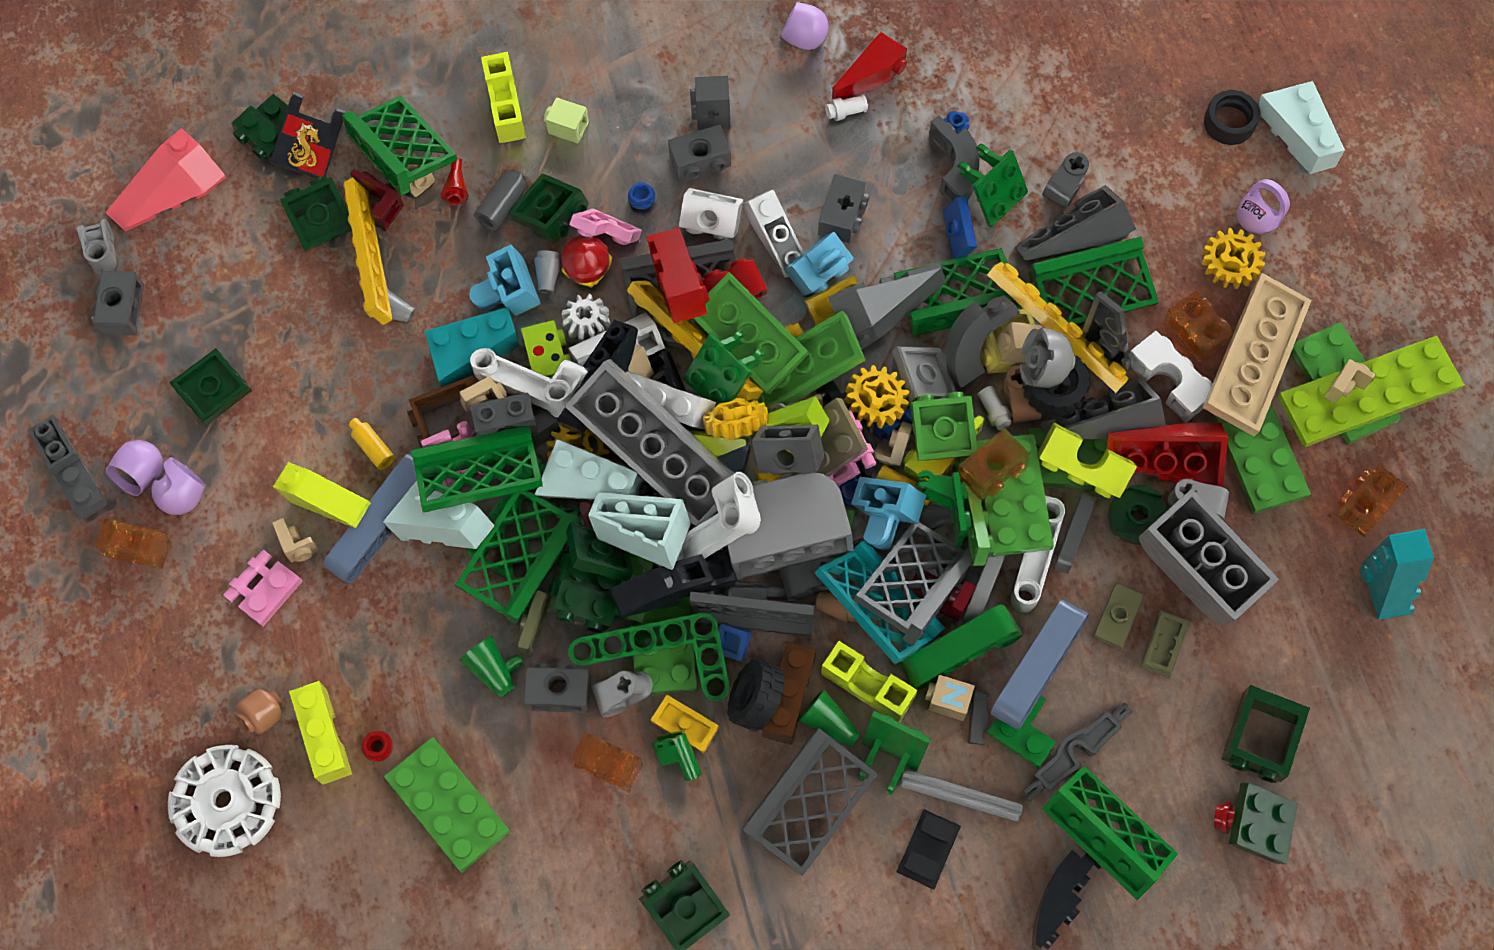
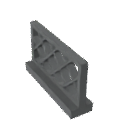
M732 239L687 247L691 261H694L696 267L706 274L712 272L718 263L730 261V264L736 261ZM651 254L621 259L626 290L631 284L630 279L641 277L659 288L656 276L654 279L650 277L656 275ZM627 292L631 316L635 318L637 317L639 306L635 304L634 297Z
M912 523L857 593L854 600L905 633L903 640L914 646L949 599L955 587L960 584L971 569L973 561L970 546L964 551L922 523ZM914 532L926 538L927 544L915 545L912 537ZM945 550L954 558L952 560L940 561L937 551ZM930 551L933 561L920 562L917 552ZM898 553H910L913 563H900ZM936 569L938 579L926 580L923 570ZM916 570L918 580L905 581L903 571ZM896 571L899 582H885L883 572ZM921 588L924 598L911 599L908 589ZM901 589L904 600L891 601L888 590ZM868 591H881L884 601L875 602L866 594ZM907 607L908 620L904 621L895 615L893 608Z
M690 593V604L693 613L707 612L711 614L718 626L725 622L747 630L812 636L815 605L740 598L720 594ZM701 617L695 622L696 624L712 625V622L706 617Z
M817 727L744 824L742 830L803 876L877 777L878 773ZM829 745L840 752L841 766L823 768L822 754ZM844 756L854 764L845 765ZM819 760L820 769H812L815 763ZM860 767L869 774L862 785L848 787L846 769ZM842 769L845 788L826 790L824 772ZM820 772L823 791L804 793L803 779L806 775ZM800 785L801 794L792 795ZM857 790L850 800L849 791ZM845 792L847 801L845 808L842 811L829 812L827 794ZM823 795L826 813L807 815L805 797ZM801 798L804 816L785 818V803L789 799ZM781 810L782 819L773 820ZM830 816H838L831 825ZM826 817L828 830L824 836L810 838L808 820ZM804 820L807 838L788 841L786 823ZM783 824L784 842L771 843L762 836L769 825ZM819 841L812 851L811 842ZM808 843L809 856L802 865H799L791 858L789 845ZM786 846L787 855L777 847Z

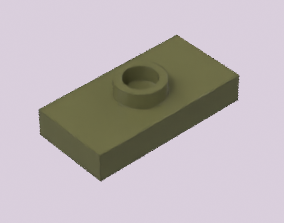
M1116 583L1093 638L1121 650L1144 594Z
M536 591L529 613L525 612L521 619L520 629L523 631L517 646L521 655L531 657L535 651L550 605L549 597L545 592Z
M1160 610L1140 667L1170 678L1189 620Z

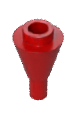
M457 157V161L451 163V171L441 191V198L451 205L464 203L469 197L462 173V159Z

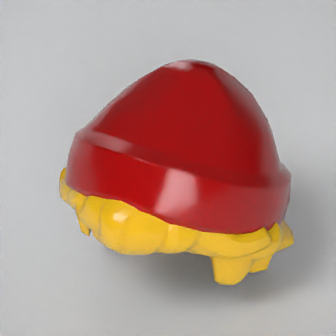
M579 235L572 238L565 245L562 252L563 267L561 270L574 282L591 288L599 283L610 268L612 256L607 250L608 247L598 237L593 236L591 238Z

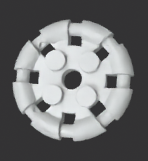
M220 745L206 749L207 752L199 757L194 756L188 760L174 778L176 784L173 792L170 791L168 796V815L170 823H174L177 831L175 834L191 850L197 853L205 851L210 853L212 857L236 855L242 853V849L250 844L255 846L272 828L275 822L273 820L275 810L280 808L281 802L279 780L277 777L274 778L271 772L273 767L262 755L250 748L247 750L239 749L238 745ZM235 761L241 762L238 771L230 769ZM212 764L214 770H211L205 774L204 768ZM260 777L262 783L254 787L250 780ZM188 785L197 786L193 797L185 795ZM222 792H229L231 794L230 803L226 807L218 808L216 805L217 796ZM256 803L264 805L261 815L254 814L257 808ZM192 812L196 820L188 823L186 817ZM242 826L245 833L236 838L232 830ZM208 829L216 832L213 840L206 839Z

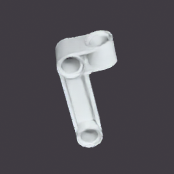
M487 348L476 350L470 357V363L477 382L491 376L495 384L500 382L505 391L511 395L528 392L532 404L548 410L551 415L557 418L588 374L583 366L569 360H564L558 367L555 375L550 379L496 356L494 351Z
M736 472L713 487L712 496L716 502L718 514L687 532L677 561L700 554L705 559L741 536L753 534L760 526L761 517L755 501L752 483L744 473Z
M1046 495L1047 510L1054 512L1057 517L1049 519L1054 547L1053 550L1024 553L1010 600L1013 608L1021 613L1031 612L1035 609L1040 599L1065 515L1064 504L1059 499ZM1020 591H1027L1032 595L1033 600L1025 601L1021 599L1018 593Z

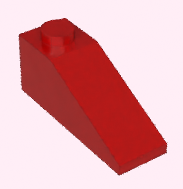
M880 32L832 87V99L841 98L843 100L856 97L890 82L896 74L900 75L907 65V48Z

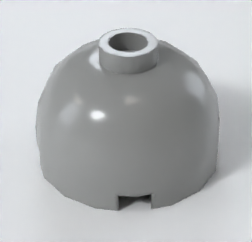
M1034 328L1027 335L1021 350V354H1026L1025 364L1020 363V372L1025 384L1040 388H1050L1062 383L1075 365V355L1067 337L1060 332L1047 328Z

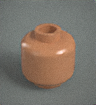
M255 689L237 703L235 719L248 734L252 732L263 734L281 720L282 712L280 707L283 705V702L274 691L268 693L263 689Z

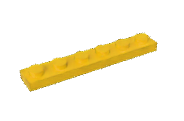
M352 177L343 182L345 188L344 200L348 206V222L352 227L353 233L351 240L357 255L355 263L361 277L359 285L364 294L365 302L363 307L369 317H374L382 325H385L393 319L375 223L371 214L369 192Z
M1000 262L990 270L987 275L1044 328L1060 332L1067 337L1072 346L1073 354L1081 358V361L1115 393L1126 383L1129 378L1125 375V369L1119 363L1111 362L1104 356V350L1097 343H1090L1083 337V331L1075 323H1068L1060 316L1062 313L1059 308L1050 302L1047 304L1039 296L1040 292L1035 286L1030 283L1025 284L1018 277L1019 273L1013 266Z
M649 281L631 282L626 291L634 297V302L652 314L653 320L672 333V338L677 343L684 345L695 359L707 336L690 320L673 323L662 293ZM749 376L736 398L755 400L760 397L764 390Z

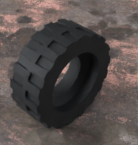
M1075 356L1074 368L1068 375L1071 387L1067 393L1060 396L1051 395L1044 388L1029 386L1023 381L1024 397L1029 401L1028 404L1034 407L1040 414L1044 413L1049 417L1070 415L1074 410H1078L1081 407L1090 388L1091 382H1089L1090 372L1088 373L1087 371L1088 367L1085 363H1082L1081 358Z
M752 659L748 664L746 663L734 681L729 695L727 715L732 723L757 732L759 729L762 730L771 721L780 704L784 689L783 671H780V668L759 659Z

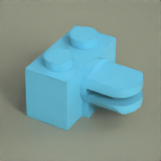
M832 232L822 237L785 267L784 270L803 296L811 293L816 294L829 286L827 281L834 276L837 279L849 270L847 264L854 257L836 233Z
M511 244L486 256L491 270L487 272L489 279L471 287L469 293L471 301L480 310L485 312L503 303L517 316L541 304L526 262Z
M860 477L851 505L870 517L863 536L864 540L879 550L890 548L899 521L918 524L926 495L909 483Z

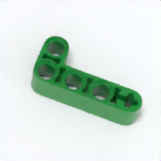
M1001 604L987 610L905 658L900 664L913 688L918 691L929 686L930 682H936L939 675L946 676L995 647H1007L1019 640L1023 634L1009 609Z

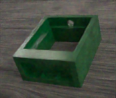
M1249 685L1242 694L1221 759L1229 762L1228 765L1233 769L1239 771L1250 770L1258 773V777L1266 782H1282L1289 776L1310 707ZM1251 708L1293 724L1280 765L1238 749Z

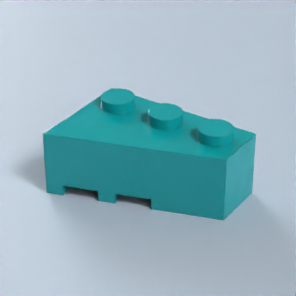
M508 307L425 331L441 387L474 375L470 357L476 350L482 348L491 349L496 356L502 358L520 346Z
M1425 529L1388 535L1361 563V578L1368 585L1378 620L1414 613L1415 607L1412 605V601L1420 597L1419 582L1426 581L1434 560Z

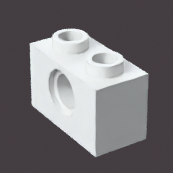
M689 188L683 197L679 227L686 228V231L692 234L710 233L713 234L714 238L720 240L734 238L739 229L744 199ZM705 211H713L717 216V221L708 220L705 216Z

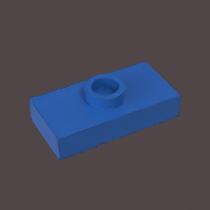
M957 196L943 209L946 233L949 238L953 259L968 256L977 247L967 197Z

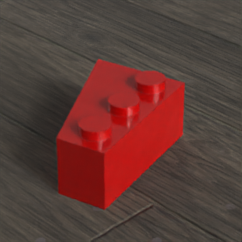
M677 227L646 236L658 286L673 323L706 315L705 303L710 302L706 286L703 285L695 262L691 261L680 228Z

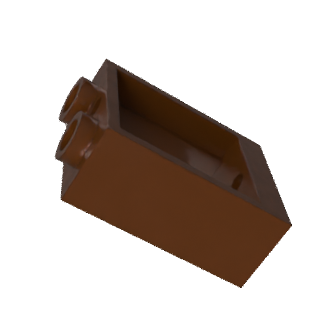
M475 375L409 399L412 410L407 411L413 428L419 426L422 435L416 437L421 448H423L421 441L431 437L423 414L459 401V392L477 383ZM459 434L451 436L452 439L459 436Z

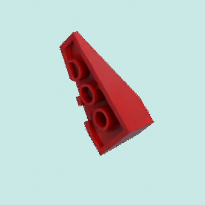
M1190 422L1107 434L1106 449L1133 461L1137 466L1134 472H1144L1157 476L1159 480L1166 482L1169 480L1178 483L1183 479H1191L1200 483L1223 487L1228 435L1222 423Z

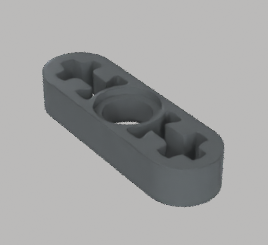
M1082 492L1054 569L1069 574L1097 496Z

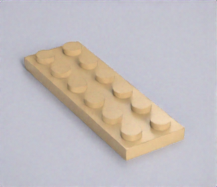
M1261 273L1251 290L1203 409L1252 436L1258 434L1312 300Z

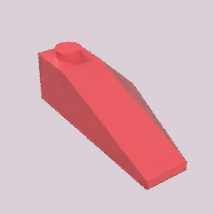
M181 128L159 146L105 213L126 232L156 218V215L169 208L177 209L181 207L180 203L193 197L199 199L207 195L226 179V176L200 144Z

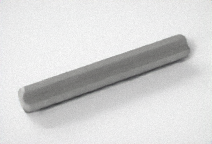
M909 770L904 771L901 779L902 788L1012 821H1019L1021 818L1023 806L1016 802Z

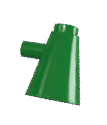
M493 636L478 643L459 659L469 671L492 692L498 694L500 698H503L516 688L513 685L510 673L524 664L518 654L504 662Z
M822 689L798 719L799 722L814 730L818 727L832 739L842 745L845 744L847 747H851L860 735L854 724L825 689Z

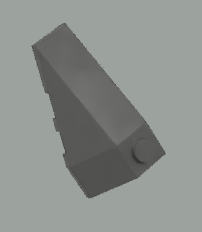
M1104 185L1075 202L1076 208L1069 214L1060 213L1056 216V221L1050 228H1040L1015 248L1024 260H1030L1121 241L1130 232L1136 230L1125 202L1108 186Z
M940 263L907 271L902 278L890 280L888 276L880 278V284L865 287L864 283L853 285L829 296V302L835 314L840 311L847 314L861 349L866 348L872 342L879 340L946 283Z
M1099 291L1094 298L1082 330V336L1090 343H1097L1104 350V356L1111 362L1119 363L1127 374L1130 367V357L1124 311Z
M1140 377L1126 382L1116 393L1109 388L1106 390V396L1098 400L1091 397L1084 401L1085 406L1083 408L1074 410L1072 414H1066L1063 417L1053 416L1040 423V426L1046 436L1054 422L1080 435L1082 439H1107L1108 433L1166 426L1161 398Z

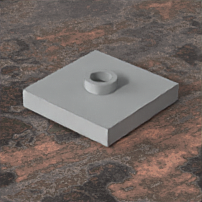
M898 346L892 351L901 380L905 381L904 388L909 390L907 397L910 403L916 401L917 396L934 395V399L946 398L945 394L956 392L940 348Z

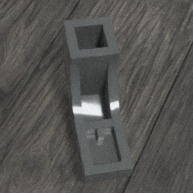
M938 116L931 121L929 137L948 155L953 165L951 171L942 177L940 192L950 203L957 196L967 197L968 201L974 190L973 184L959 173L962 169L957 168V165L963 161L972 169L979 170V151L975 149L977 144L966 128L957 134L951 123L945 122Z
M1005 295L990 300L984 308L973 302L958 316L950 329L945 347L946 366L951 378L961 388L985 373L981 364L980 353L987 336L1019 314L1016 305Z

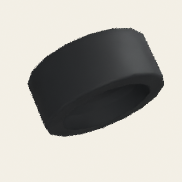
M1222 91L1215 95L1209 103L1205 112L1204 125L1207 133L1214 140L1227 145L1242 144L1250 139L1259 122L1260 110L1257 102L1243 91ZM1223 107L1236 108L1243 112L1248 122L1246 126L1241 128L1227 127L1218 120L1216 116L1217 110Z

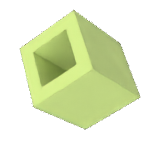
M556 97L552 107L548 106L544 115L548 134L578 144L589 123L587 108Z

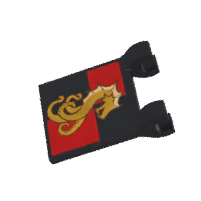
M293 92L270 163L315 179L321 176L326 177L343 124L342 115L346 111L335 108L330 123L300 113L299 109L304 95Z

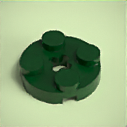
M1143 485L1130 486L1124 490L1120 498L1115 496L1109 506L1108 520L1110 530L1125 542L1141 545L1139 536L1169 508L1167 505L1165 506L1164 501L1161 499L1162 496L1156 490ZM1141 509L1142 515L1146 516V520H1135L1131 516V512Z

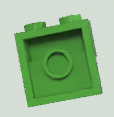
M963 392L947 393L944 399H934V395L917 396L916 401L910 404L917 462L978 455L972 396L963 397Z

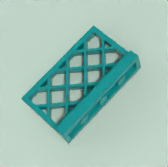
M863 541L853 551L819 567L815 574L896 665L933 643L946 628L935 617L915 645L911 646L903 640L905 633L900 630V634L890 631V623L851 599L850 595L856 597L857 593L884 560L869 543ZM894 571L883 572L885 582H899ZM828 572L841 576V582L835 580ZM849 579L859 582L860 588L849 585ZM901 589L888 590L891 601L904 600ZM908 589L911 599H919L911 589ZM871 591L866 594L875 602L884 601L881 591ZM907 607L893 608L895 615L904 621L908 620ZM870 617L881 621V627L874 625ZM890 640L901 644V652H898Z

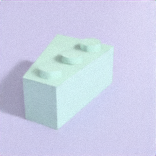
M1313 81L1261 95L1257 103L1260 117L1271 127L1270 131L1275 136L1279 135L1288 145L1287 150L1309 174L1336 167L1345 149Z
M557 439L541 478L543 487L537 488L535 495L549 498L595 500L598 492L638 496L645 480L633 469Z
M417 481L383 521L401 541L415 539L427 544H431L432 541L443 542L446 546L477 549L495 526L481 509L471 502L423 513ZM434 491L427 498V501L438 499L443 494Z
M598 492L588 514L597 539L671 570L675 566L691 525L683 499Z

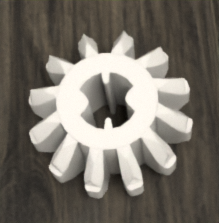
M590 293L584 300H582L581 296L577 295V302L568 301L566 304L567 309L562 310V318L564 319L562 322L563 329L568 330L571 339L578 336L579 342L585 341L586 337L591 338L596 334L604 332V328L610 325L608 318L609 309L603 306V301L600 298L593 301Z

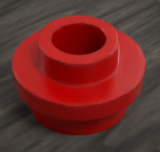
M373 731L363 739L361 745L362 753L370 761H384L392 753V739L383 731ZM375 743H383V748L379 752L373 751Z
M1226 801L1225 804L1218 803L1216 806L1214 827L1215 829H1221L1222 833L1228 834L1232 828L1235 813L1232 802Z

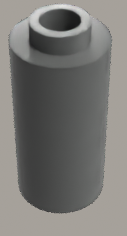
M515 169L511 171L505 170L475 211L474 217L476 220L491 230H497L508 215V212L527 188L525 176Z

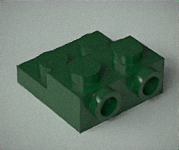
M274 93L258 108L255 109L250 105L231 123L235 130L233 132L234 137L243 145L248 143L252 147L253 153L260 160L264 161L267 159L270 162L288 105Z
M542 173L508 214L512 220L531 228L536 236L555 244L560 238L568 236L571 226L569 224L573 214L586 211L589 203L581 189Z
M325 176L318 177L309 182V187L300 190L299 187L291 189L284 193L285 198L280 199L305 252L352 231V227L348 222L349 212L332 177L327 179Z
M570 553L564 555L548 612L555 614V618L559 621L566 623L576 621L584 624V629L601 633V631L609 629L612 625L616 606L610 590L621 584V580H612L603 575L591 572L585 573L573 568Z
M680 860L667 870L669 876L659 883L657 880H653L641 890L644 895L639 900L675 950H686L728 918L730 914L695 864L690 860L686 863Z

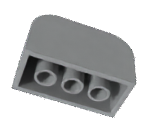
M815 472L799 475L797 473H787L782 475L779 480L771 482L759 480L752 483L755 501L761 517L760 526L753 534H745L727 544L732 566L738 580L783 569L792 564L804 563L821 557H831L853 551L852 532L841 491L831 478Z
M1193 489L1188 491L1139 536V541L1149 557L1200 611L1221 626L1235 621L1279 580Z

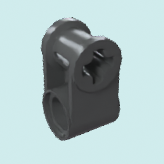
M1079 152L1069 154L1057 172L1050 178L1042 195L1067 209L1084 181L1089 167L1087 157Z
M821 557L804 563L792 564L781 569L779 573L788 601H798L820 592L829 591L816 576L815 572L819 567L823 566L821 564L825 565L834 559ZM828 572L835 580L838 581L837 574Z

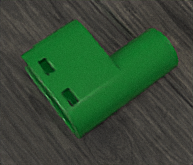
M685 731L658 736V741L651 743L660 765L678 762L685 781L696 779L702 774Z

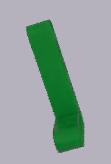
M698 612L576 638L568 648V655L572 662L577 665H588L693 643L704 695L709 700L720 701L729 692V680L718 625L715 618L707 612ZM701 617H706L712 622L711 631L705 635L697 633L694 628L695 622ZM669 624H677L681 627L682 635L678 640L671 641L665 637L664 630ZM639 630H647L652 636L651 643L646 647L638 646L635 643L634 636ZM616 636L621 640L622 647L619 652L610 653L605 649L604 642L607 637ZM585 642L590 646L591 655L589 658L580 659L575 655L574 648L577 643ZM714 648L718 652V659L715 663L705 664L702 662L701 653L704 649ZM719 678L724 682V689L721 693L711 694L707 690V683L710 679Z

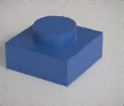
M725 622L721 623L719 635L723 655L740 662L744 661L752 631Z

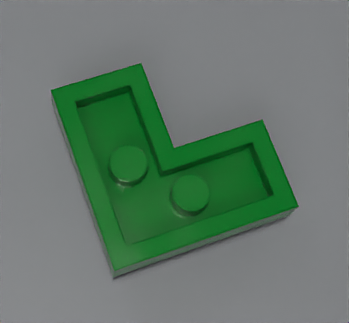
M1040 696L1019 730L996 718L986 733L1037 769H1039L1056 741L1031 725L1047 700Z

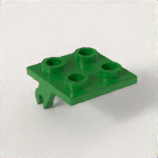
M979 144L975 148L977 151H980L978 156L993 168L986 175L972 169L963 161L957 165V168L962 169L959 173L973 184L972 187L986 223L992 228L1028 193V189L1014 151L1008 150L1003 156H1000L989 150L984 144Z
M741 331L722 341L713 334H709L683 377V380L699 396L716 402L715 407L719 403L733 401L738 396L752 373L751 369L761 363L758 360L759 358L765 356L761 350H757L751 356L738 361L730 353L731 350L741 345L738 340L745 338Z
M928 470L921 471L918 474V478H928L929 481H919L916 484V488L927 489L926 491H921L926 495L927 500L950 509L954 543L960 548L964 538L968 537V529L971 528L969 510L964 511V500H967L966 483L960 482L959 472H954L952 476L934 475Z
M876 711L873 712L861 743L871 749L865 764L871 767L879 750L900 760L886 791L887 794H893L905 767L918 771L931 738L925 736L918 729L908 728L896 722L889 715L880 714ZM861 770L858 779L864 781L868 773Z

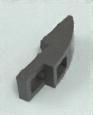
M54 415L27 430L47 467L56 477L75 514L81 521L108 505L101 494V489Z

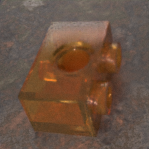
M1004 428L959 465V476L982 501L988 495L991 497L997 495L1004 488V482L1011 476L1015 479L1026 470L1029 453ZM996 462L1003 469L994 471L988 467V464Z

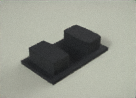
M923 809L897 873L931 889H935L961 826Z

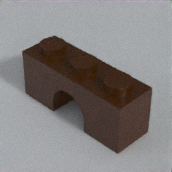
M786 642L779 666L780 671H783L784 674L783 694L774 716L762 729V737L792 745L804 694L814 666L816 649Z

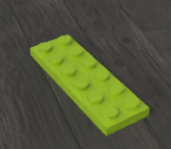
M1436 335L1363 362L1362 364L1375 373L1373 380L1365 389L1355 385L1347 397L1341 395L1335 403L1324 397L1340 371L1281 392L1277 398L1302 446L1305 448L1461 390L1465 384Z

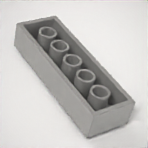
M611 359L604 361L567 402L565 407L664 498L683 499L690 522L697 527L710 519L717 511L716 502L712 496L713 487L735 473Z

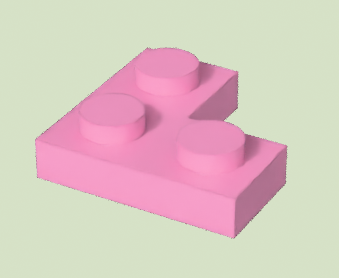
M595 209L573 214L569 224L577 228V232L583 236L592 238L593 236L606 233L613 236L612 240L622 245L638 241L642 232L639 228Z

